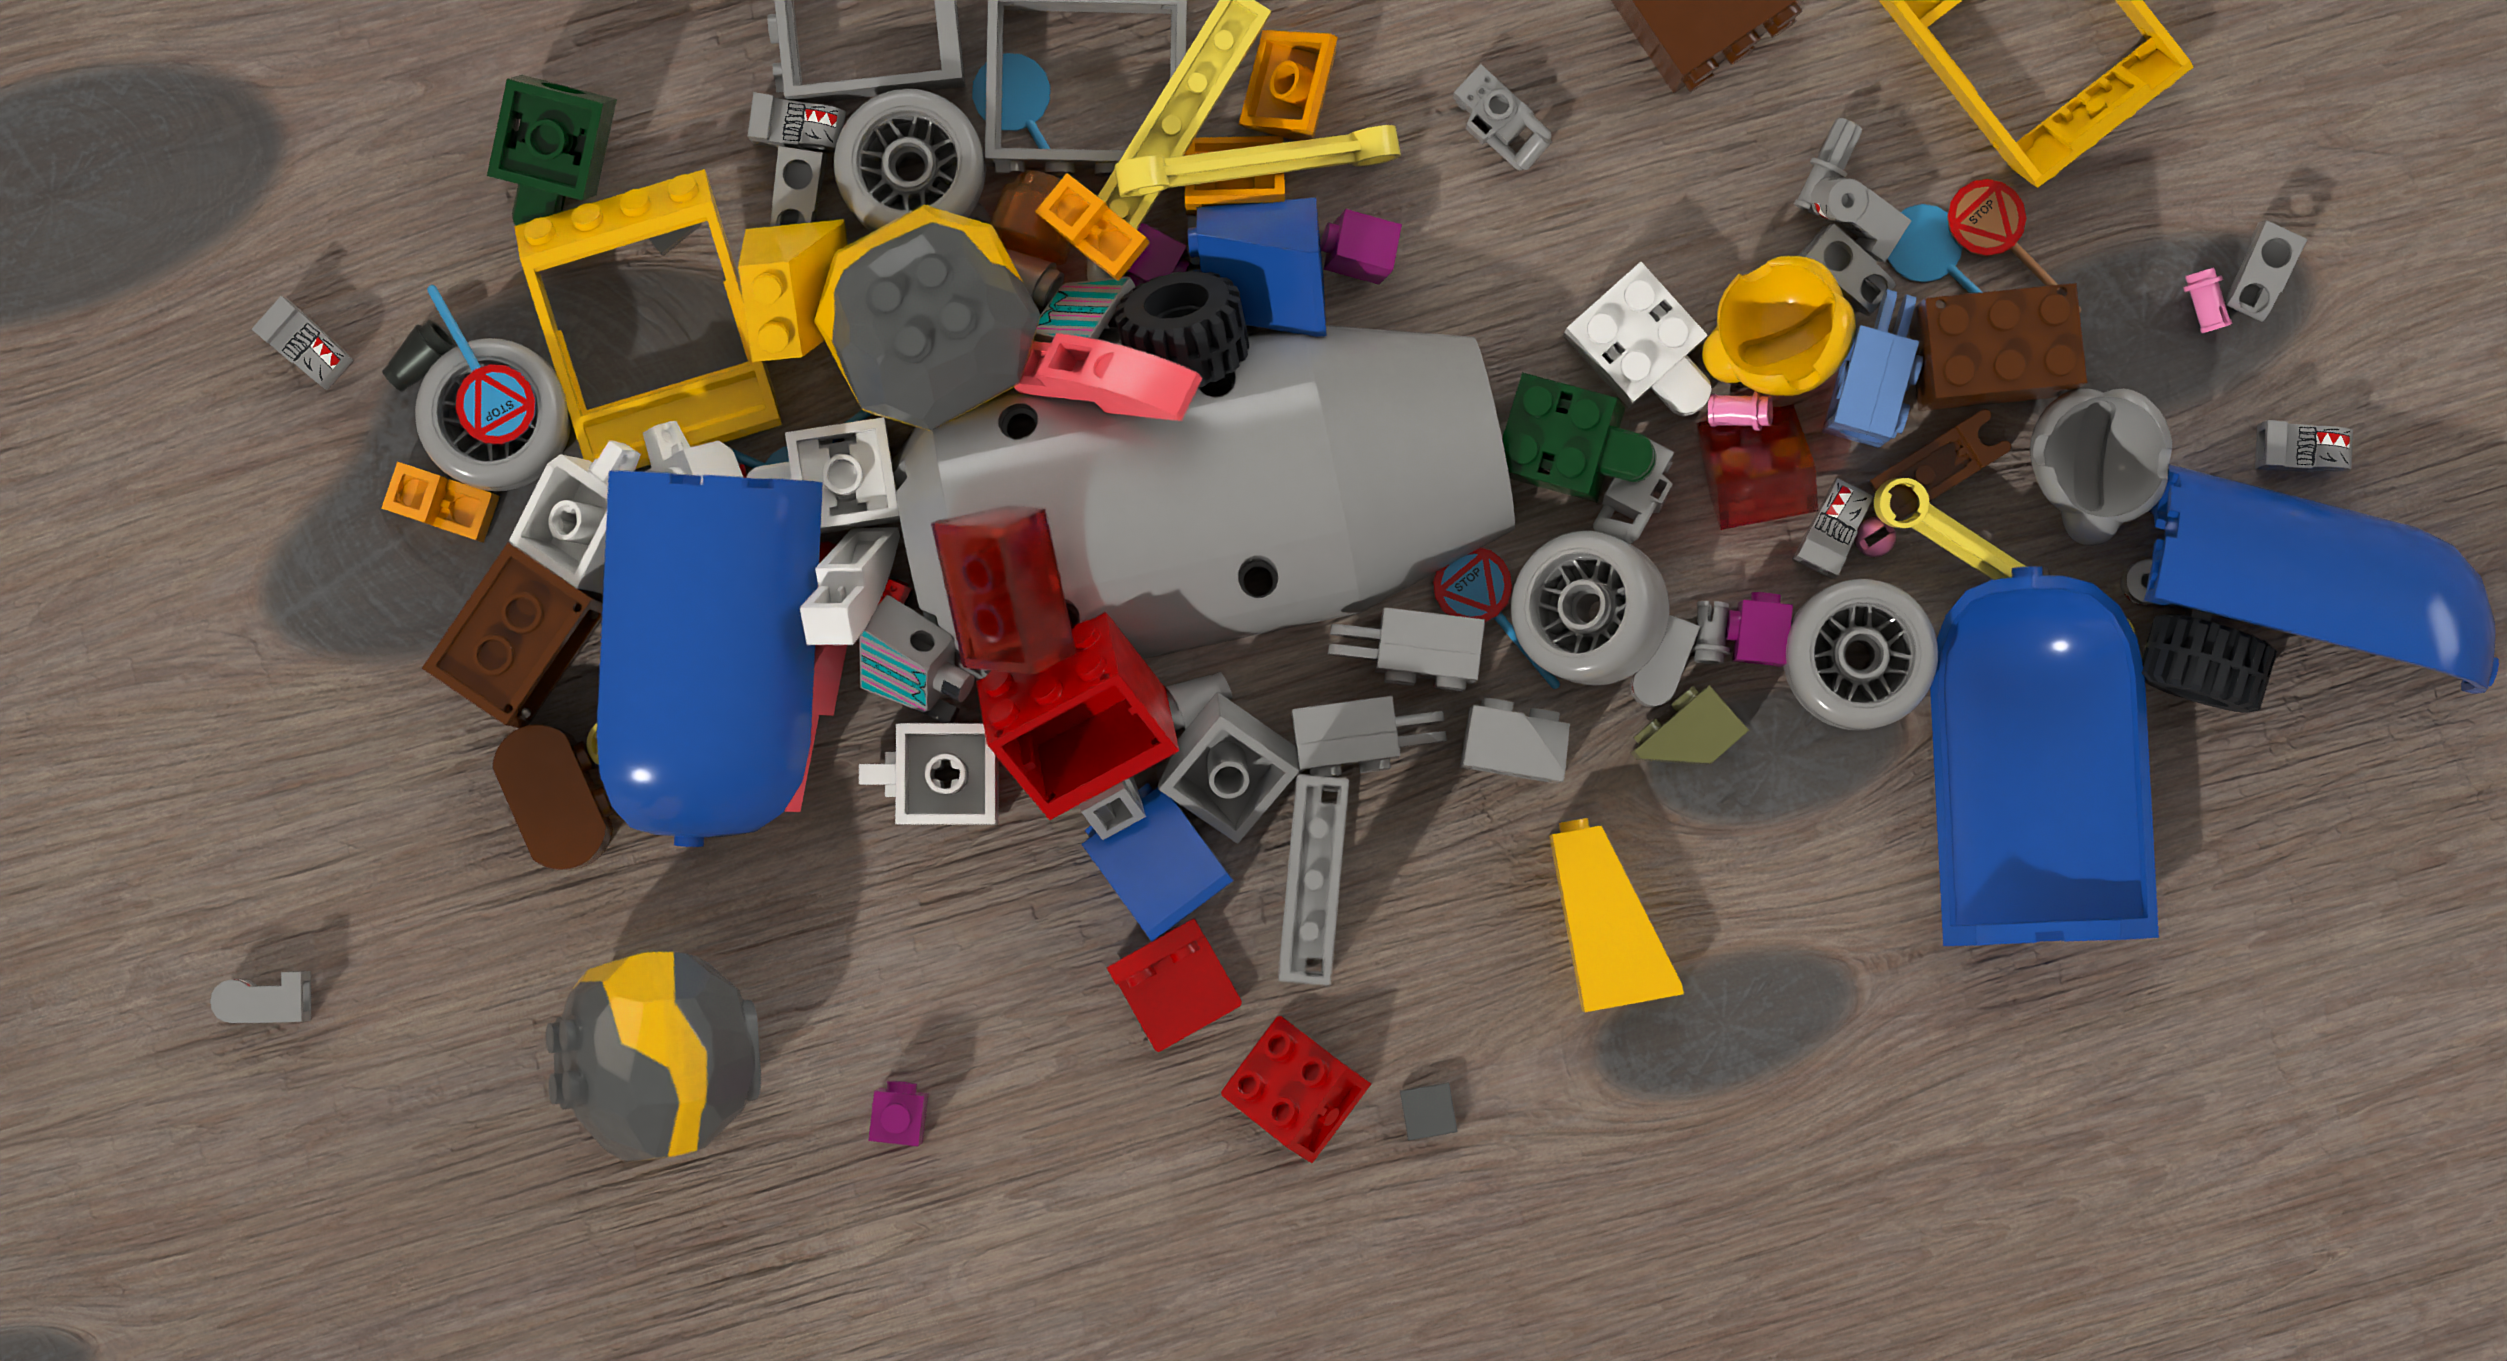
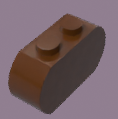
M545 725L524 726L510 733L499 745L493 759L492 768L532 859L545 867L561 870L579 869L593 863L605 852L610 843L613 826L609 816L615 814V810L611 806L605 788L602 786L596 789L589 770L594 769L595 765L588 753L586 744L583 741L576 744L571 734Z

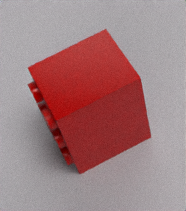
M1106 612L1091 620L1078 623L1065 634L1046 644L1036 646L1028 654L1004 667L992 670L986 677L976 681L987 746L1049 821L1179 752L1166 688Z

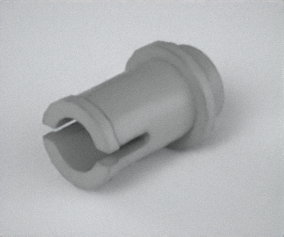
M1698 601L1697 625L1700 628L1696 636L1695 645L1691 649V652L1695 653L1694 662L1724 664V655L1730 654V648L1725 647L1729 604L1714 601L1713 621L1711 622L1712 605H1710V601Z

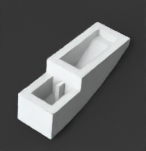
M898 527L852 528L815 568L819 587L800 607L807 645H854L872 618L886 587L900 538Z

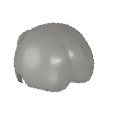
M2079 388L2057 397L2040 415L2030 441V458L2037 482L2048 501L2061 512L2064 528L2069 537L2079 544L2100 545L2110 540L2122 523L2134 520L2145 514L2162 498L2168 482V468L2173 442L2162 412L2143 394L2123 388L2107 392Z

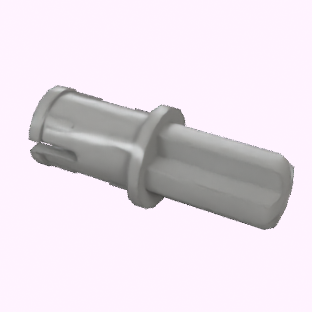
M1837 118L1818 157L1811 158L1810 163L1814 166L1798 199L1794 203L1795 206L1802 210H1805V208L1809 209L1808 213L1818 216L1811 204V194L1814 186L1826 177L1846 178L1847 173L1844 169L1862 133L1860 126L1844 118Z

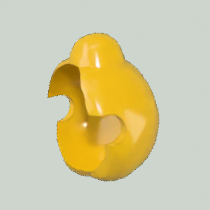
M1802 256L1776 257L1748 274L1742 275L1739 273L1725 289L1718 305L1717 327L1707 337L1703 345V363L1709 374L1721 382H1741L1756 392L1768 395L1793 396L1815 389L1827 381L1845 361L1855 337L1856 319L1854 310L1850 303L1842 296L1840 286L1832 272L1821 262Z

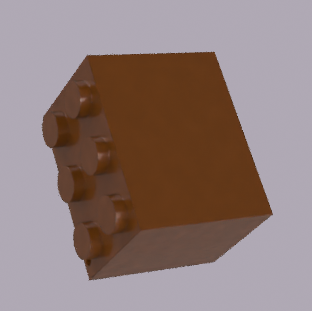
M1804 0L1611 1L1672 92L1676 93L1685 86L1689 92H1692L1704 85L1715 76L1713 72L1720 67L1719 63L1725 59L1733 65L1755 50L1754 45L1761 40L1760 36L1766 32L1774 38L1791 27L1796 22L1795 18L1802 13L1800 5Z
M2076 283L1930 297L1922 300L1914 308L1909 326L1910 339L1919 341L1916 355L1923 356L1922 367L1915 384L1918 411L2056 398L2063 393L2079 389L2087 384ZM1938 300L1943 301L1945 307L1937 308L1936 302Z
M508 542L422 669L504 725L516 728L529 726L602 619L603 602L588 591L577 589L522 549ZM593 610L599 612V616L596 619L591 618ZM529 708L531 716L526 718L523 715V711Z

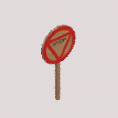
M1991 179L1972 181L1959 189L1950 202L1947 214L1949 231L1959 246L1971 254L1984 257L2001 255L2010 249L2045 286L2058 285L2017 243L2024 233L2027 217L2024 203L2015 190L2003 182Z

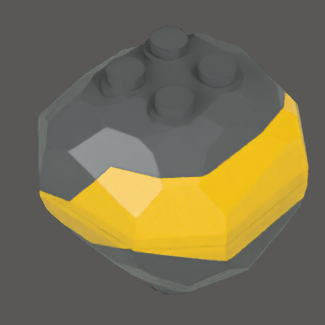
M922 205L834 253L814 321L863 411L931 431L1010 390L1021 382L1041 315L992 225Z
M644 952L587 969L570 992L562 1017H558L555 1023H548L546 1027L547 1050L549 1053H554V1074L550 1075L548 1084L551 1103L560 1104L562 1109H573L577 1119L608 1153L624 1161L673 1157L706 1148L743 1111L746 1103L756 1100L760 1094L761 1069L755 1005L752 1000H743L738 988L711 964L698 956L677 952Z

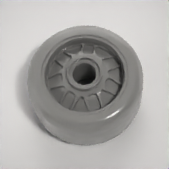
M898 89L888 91L862 104L843 126L834 153V175L839 193L853 216L871 232L922 205L968 218L975 209L984 188L986 176L985 156L974 126L968 117L953 103L937 94L924 90ZM915 158L925 163L924 173L919 179L905 181L899 177V168L904 161Z
M486 338L467 342L481 367L489 364L507 365L521 372L532 385L536 397L535 417L526 432L516 440L504 444L484 443L470 436L460 424L456 412L457 392L463 380L472 373V370L459 347L452 348L431 366L417 394L415 421L418 435L425 451L443 472L477 489L507 491L536 481L541 477L547 463L563 453L571 431L572 421L567 409L566 397L555 369L531 349L513 341Z
M1595 531L1566 533L1555 537L1537 549L1521 569L1514 585L1511 600L1513 628L1526 654L1545 671L1583 685L1616 683L1641 670L1659 649L1669 622L1670 606L1668 591L1656 565L1635 546L1612 535ZM1600 600L1599 613L1595 619L1590 621V608L1596 601Z
M1872 579L1842 581L1812 596L1793 617L1786 644L1785 675L1799 703L1822 722L1837 728L1858 731L1883 727L1908 715L1928 693L1938 664L1936 634L1923 608L1903 590L1891 584ZM1852 642L1863 644L1869 651V663L1863 670L1852 668L1846 661L1845 651Z

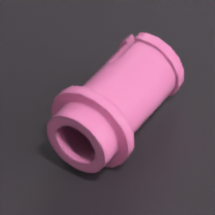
M2213 267L2185 276L2188 286L2183 287L2184 292L2190 291L2201 327L2200 332L2205 333L2233 324L2229 318L2219 281L2223 280L2222 275L2217 276Z
M1755 391L1753 396L1711 394L1709 397L1708 422L1710 426H1753L1755 431H1760L1762 426H1770L1772 423L1773 401L1771 396H1763L1762 393Z

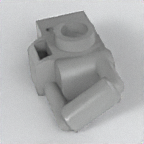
M1482 64L1454 91L1453 99L1456 100L1455 103L1462 110H1466L1471 114L1466 124V130L1482 145L1487 142L1516 170H1528L1552 143L1550 130L1535 117L1533 111L1526 104L1519 100ZM1476 120L1489 131L1487 134L1474 124ZM1528 127L1534 134L1516 153L1509 145Z
M1648 439L1653 444L1657 455L1656 466L1652 474L1639 482H1629L1614 477L1605 493L1602 503L1603 507L1593 523L1595 532L1612 535L1629 544L1639 539L1651 515L1660 512L1670 494L1673 484L1664 474L1669 472L1673 464L1671 462L1674 454L1673 451ZM1655 491L1661 493L1659 499L1653 497ZM1614 511H1617L1633 519L1634 522L1630 524L1610 518Z

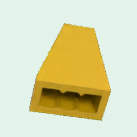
M1588 818L1559 823L1560 833L1551 834L1549 838L1581 1010L1583 1012H1590L1684 994L1682 983L1603 827H1590Z

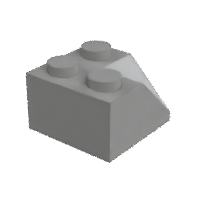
M1219 692L1214 695L1191 725L1177 740L1179 752L1157 764L1159 790L1237 844L1300 771L1295 745Z
M1484 698V700H1481V706L1473 705L1469 708L1460 768L1554 784L1564 782L1570 723L1559 722V712L1531 708L1528 717L1524 713L1513 712L1514 702L1493 698Z

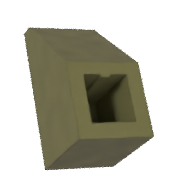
M1710 685L1704 687L1700 692L1694 686H1691L1671 704L1676 711L1674 715L1662 725L1655 718L1633 737L1639 745L1630 753L1636 760L1707 765L1713 763L1749 730Z

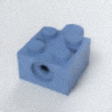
M1886 289L1880 303L1874 329L1860 325L1855 330L1852 348L1837 374L1822 429L1823 433L1877 448L1892 438L1895 439L1897 433L1902 434L1910 409L1909 404L1902 403L1905 391H1908L1910 385L1915 386L1923 362V356L1916 355L1919 341L1906 338L1916 304V297L1907 294L1904 296L1893 333L1891 334L1888 333V328L1895 307L1897 292Z

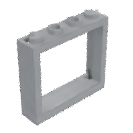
M774 0L776 14L767 15L771 44L779 43L781 63H773L776 93L784 92L786 100L819 103L874 97L898 89L929 91L966 87L957 0H934L942 70L802 85L794 0Z
M988 0L986 166H994L995 173L1003 175H1021L1025 173V167L1045 168V174L1051 176H1065L1066 173L1071 176L1075 174V168L1095 169L1094 175L1110 177L1115 169L1114 165L1119 163L1125 153L1124 150L1001 148L1004 10L1171 14V79L1186 55L1187 0Z
M1297 775L1278 981L1330 986L1349 779ZM1322 791L1338 792L1337 804L1321 803ZM1306 958L1322 959L1321 971L1305 970Z

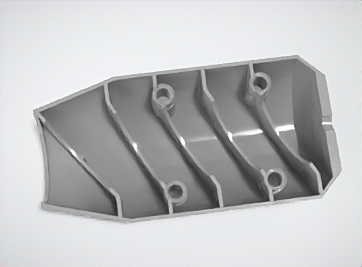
M1326 325L1327 336L1321 337L1268 329L1248 334L1250 348L1247 349L1248 355L1246 359L1239 363L1240 367L1234 372L1227 373L1224 377L1230 383L1231 391L1222 397H1210L1203 393V386L1198 387L1182 421L1105 413L1093 401L1020 394L1013 387L931 431L914 426L894 457L892 469L897 487L895 493L919 608L923 610L924 618L952 635L955 640V666L973 674L976 681L986 677L992 670L1004 667L1028 654L1036 646L1046 644L1057 638L1058 636H1055L1050 629V621L1059 611L1067 610L1074 613L1078 623L1091 620L1106 612L1142 659L1361 613L1471 552L1515 530L1513 497L1500 426L1488 375L1475 337ZM1029 418L1036 423V429L1030 436L1015 440L1010 438L1009 429L1015 420ZM1255 569L1268 572L1273 580L1271 590L1262 596L1250 594L1244 586L1246 575Z

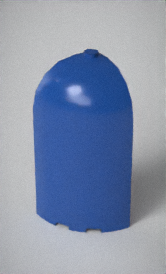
M2169 464L2168 482L2164 495L2149 510L2154 515L2155 527L2165 530V540L2157 539L2154 544L2152 566L2144 601L2160 605L2173 603L2421 666L2462 679L2461 691L2472 694L2485 693L2488 690V686H2492L2499 667V659L2494 657L2496 639L2494 616L2481 576L2454 545L2415 526Z
M609 470L597 746L599 772L611 806L630 828L653 835L674 836L675 846L704 847V837H727L758 831L784 812L803 782L811 744L815 645H807L800 607L818 588L815 568L819 565L823 482L703 475V485H701V475Z
M2040 566L2012 568L2011 578L1990 580L1965 591L1945 615L1937 637L1938 664L1933 683L1930 687L1943 946L2159 938L2145 676L2142 674L2143 664L2137 636L2121 607L2094 583L2067 576H2043V568Z

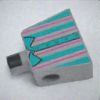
M1121 277L1117 281L1114 278L1071 282L1060 286L1044 310H1038L1041 317L1034 341L1052 343L1056 333L1121 345L1115 311L1116 307L1121 304L1120 300L1125 294L1133 292V288L1136 287L1130 277Z
M887 595L877 606L867 627L859 637L860 688L921 712L930 711L943 694L959 702L964 701L973 687L975 677L973 674L955 666V640L952 635Z

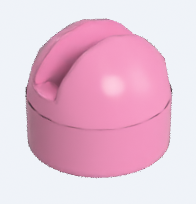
M1871 517L1860 523L1855 537V544L1861 553L1869 557H1880L1893 548L1896 541V532L1894 527L1884 524L1878 517ZM1884 526L1888 531V535L1869 547L1864 539L1876 533Z

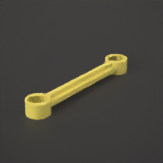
M1382 125L1361 129L1347 135L1164 158L1161 155L1143 156L1119 162L1114 167L1120 196L1135 197L1156 193L1171 187L1352 164L1353 166L1375 165L1395 160L1401 157L1396 126Z
M1893 478L1884 482L1877 489L1874 496V509L1876 515L1884 524L1896 528L1912 527L1992 580L2011 578L2012 568L2027 567L1931 505L1926 489L1918 481L1910 478ZM1895 485L1911 487L1918 499L1916 512L1910 518L1903 521L1894 520L1896 515L1890 507L1892 494L1889 493V490ZM2127 618L2129 624L2131 625V627H2132V629H2133V631H2134V633H2135V630H2134V627H2133L2132 623H2131V622L2129 621V619Z

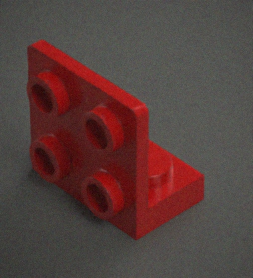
M1196 918L1191 919L1106 967L1115 984L1119 985L1154 1050L1157 1052L1168 1048L1242 1005L1241 998Z
M1278 1016L1222 1089L1221 1095L1285 1147L1312 1164L1371 1086V1083L1330 1054L1284 1017Z

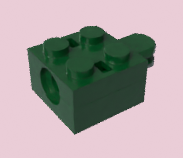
M525 75L507 78L487 176L518 184L512 211V219L515 225L529 222L535 218L563 212L566 197L583 201L597 195L617 99Z
M1522 372L1502 437L1510 479L1597 503L1605 475L1629 482L1643 481L1652 474L1656 466L1657 455L1653 444L1645 435L1620 428L1625 407L1618 398ZM1539 469L1549 471L1550 473L1549 475L1539 473Z

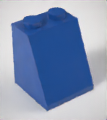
M1316 197L1290 199L1284 202L1197 207V227L1188 228V244L1190 258L1199 257L1201 269L1193 271H1202V273L1213 272L1220 274V278H1228L1233 281V285L1237 286L1240 293L1246 325L1314 337L1327 336L1324 276Z
M1147 783L1138 790L1145 811V818L1104 840L1100 838L1090 825L1084 830L1090 838L1081 845L1150 940L1154 941L1234 880L1176 802L1161 792L1158 787L1153 790L1150 784Z

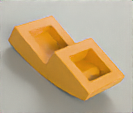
M1068 173L1065 174L1035 211L1049 226L1117 281L1121 279L1150 243L1147 237L1110 210L1103 200Z
M397 462L381 508L484 543L500 496Z

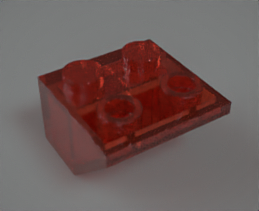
M1793 404L1773 407L1771 425L1762 426L1760 431H1755L1753 426L1717 425L1714 427L1710 426L1708 421L1696 423L1710 499L1721 530L1818 512L1816 466Z

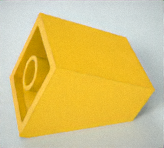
M845 219L745 229L738 270L752 362L803 357L824 341L814 318L834 253L848 245Z

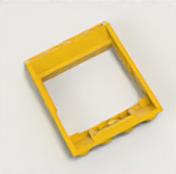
M1879 0L2010 168L2037 188L2055 177L2064 167L2086 150L2095 146L2104 136L2126 119L2135 115L2139 109L2165 89L2171 87L2179 78L2193 68L2190 59L2143 0H2115L2147 41L2015 142L1978 95L1972 83L1928 29L1930 25L1963 0Z
M705 169L682 174L673 179L639 189H632L620 195L593 203H585L570 210L535 218L529 222L514 226L520 261L557 377L566 397L567 409L583 459L593 462L599 458L609 441H616L627 444L641 454L635 469L651 465L643 432L655 425L669 421H677L690 447L718 440L724 443L782 425L775 391L766 362H752L740 279ZM708 221L726 278L723 283L748 362L587 410L564 335L561 330H558L540 271Z

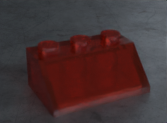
M1005 506L941 519L931 523L963 668L1037 674L1076 653L1046 508Z

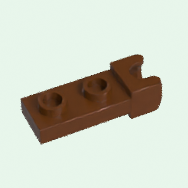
M1984 408L1874 477L1868 483L1874 493H1876L1877 489L1887 480L1910 478L1923 485L1928 493L1930 502L2011 451L2012 446L2009 441H2001L1996 445L1987 446L1979 440L1978 431L1980 427L1991 418V412ZM1895 485L1889 490V493L1892 494L1890 507L1896 515L1894 520L1899 521L1917 510L1918 499L1911 487Z

